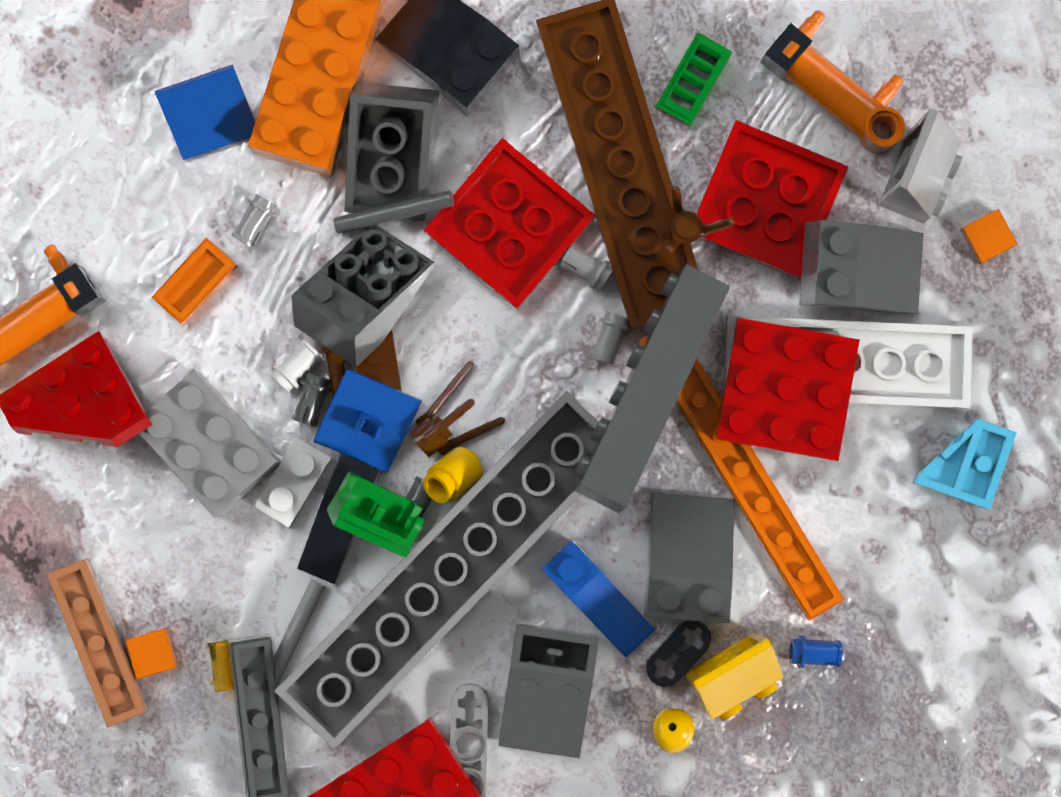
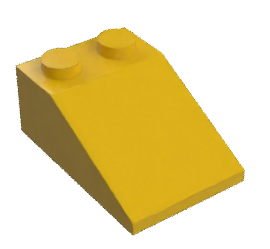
M755 632L695 666L685 674L708 716L711 719L719 716L721 721L739 713L743 709L740 703L753 695L757 700H760L778 689L776 682L784 678L768 638Z

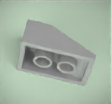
M930 108L908 131L878 205L922 224L929 220L932 215L938 216L947 197L946 193L941 192L947 177L950 179L954 178L962 160V156L957 155L961 142L939 111Z

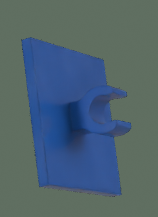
M233 64L155 91L157 100L183 160L250 138L252 135L255 120Z
M347 368L313 438V442L388 473L422 400Z

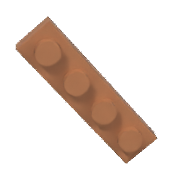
M89 559L80 560L47 574L107 728L149 711Z

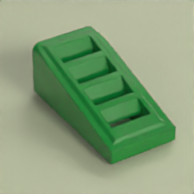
M697 32L655 108L690 127L730 59L732 52ZM697 50L718 61L714 66L696 56ZM689 64L710 75L707 81L686 70ZM682 79L700 89L701 92L699 95H696L678 85L679 81ZM672 93L692 103L693 106L690 111L670 100Z

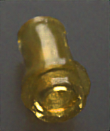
M228 640L207 643L213 680L209 681L210 685L214 684L215 692L233 690Z

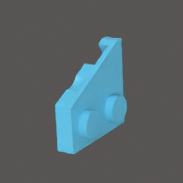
M975 419L914 477L913 484L985 510H990L1017 432L981 419Z

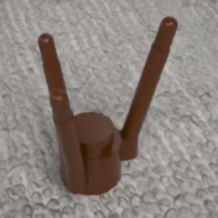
M674 186L672 188V211L674 218L669 226L671 241L666 245L665 250L671 253L679 246H691L697 242L701 235L708 236L710 233L733 226L735 220L734 218H727L707 225L702 224L697 214L684 211L680 188Z
M472 361L466 363L430 408L415 420L418 426L410 432V435L429 458L436 452L444 456L454 447L505 423V419L499 417L448 440L453 435L448 427L475 405L473 399H468L443 420L438 415L432 419L473 369L474 363Z

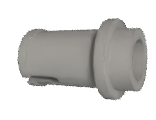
M258 194L254 196L253 200L248 199L247 203L250 205L237 228L231 234V236L252 248L255 247V243L270 217H276L274 211L277 205Z
M573 244L566 252L560 264L562 269H566L591 284L590 288L593 290L595 287L603 290L613 274V269L608 266L609 261L601 262L578 249Z
M606 311L604 318H599V322H602L590 357L615 365V359L625 330L629 331L630 327L627 326V317Z

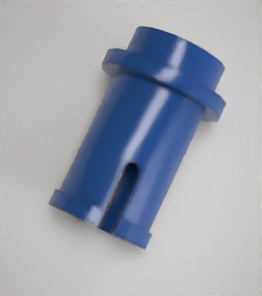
M799 635L798 639L790 640L789 662L790 664H797L798 668H804L805 664L840 667L842 663L843 646L840 640H806L803 635Z

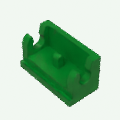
M348 471L327 508L334 526L404 558L408 556L409 549L424 523V519L419 517L422 510L419 503Z

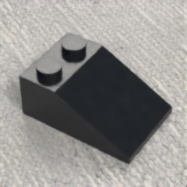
M408 0L375 38L379 44L434 90H439L440 95L467 117L520 57L519 45L487 18L460 0Z

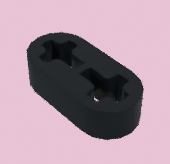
M685 620L681 622L646 660V674L651 682L661 687H669L676 684L710 647L712 638L707 626L700 621ZM686 628L691 631L700 628L702 633L699 639L703 642L701 646L696 648L691 645L681 653L678 648L686 639L682 634ZM675 652L679 657L671 665V669L674 671L673 676L670 678L666 675H662L660 678L655 677L654 674L657 671V667L654 662L658 658L666 661Z

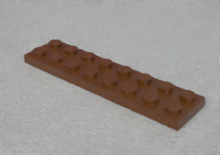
M600 0L537 19L536 25L596 215L607 256L613 269V275L626 317L628 318L630 330L645 326L654 308L661 310L667 297L660 293L671 272L678 275L685 264L696 269L698 267L691 246H679L671 253L665 250L666 245L671 241L669 226L674 218L672 211L673 186L615 0Z

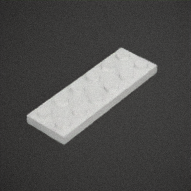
M744 316L726 317L724 386L736 319L739 317L860 339L849 404L970 408L973 326Z

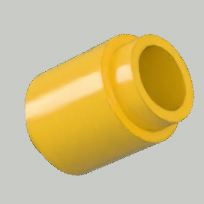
M457 447L428 469L427 475L423 480L426 493L437 503L443 504L455 501L482 478L483 469L481 461L474 452L466 448Z

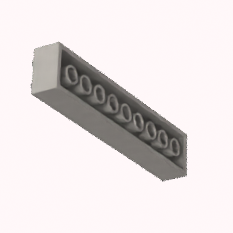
M566 391L409 552L408 556L403 558L278 686L274 692L333 750L581 496V494L574 491L579 479L573 477V474L583 454L591 456L597 442L591 440V436L598 421Z

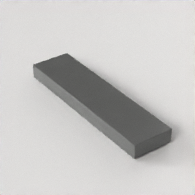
M266 634L228 640L246 797H290L278 695L274 692L277 689L271 636Z

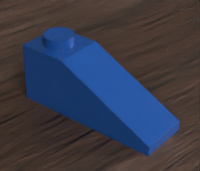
M572 540L541 568L626 658L656 630Z

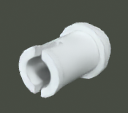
M303 340L301 345L280 366L276 364L273 367L275 371L271 377L287 392L293 387L298 389L300 386L297 383L318 361L322 360V356L308 342Z

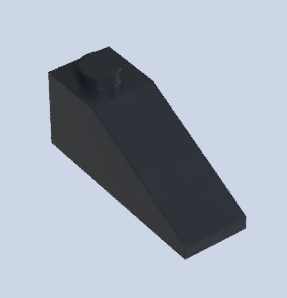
M342 454L324 493L297 567L301 571L332 584H335L356 535L334 526L327 508L348 471L378 484L383 472Z

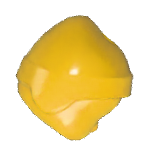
M666 708L660 711L652 725L655 742L667 753L675 754L684 750L690 744L694 735V723L689 713L678 708ZM670 725H676V730H669Z

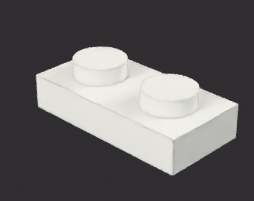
M296 437L254 507L286 527L291 528L333 458Z

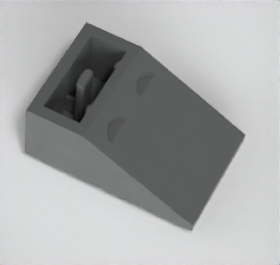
M368 226L291 295L294 327L354 367H357L385 340L434 268L435 262L379 226Z
M521 623L516 624L498 746L580 758L599 643L598 635Z

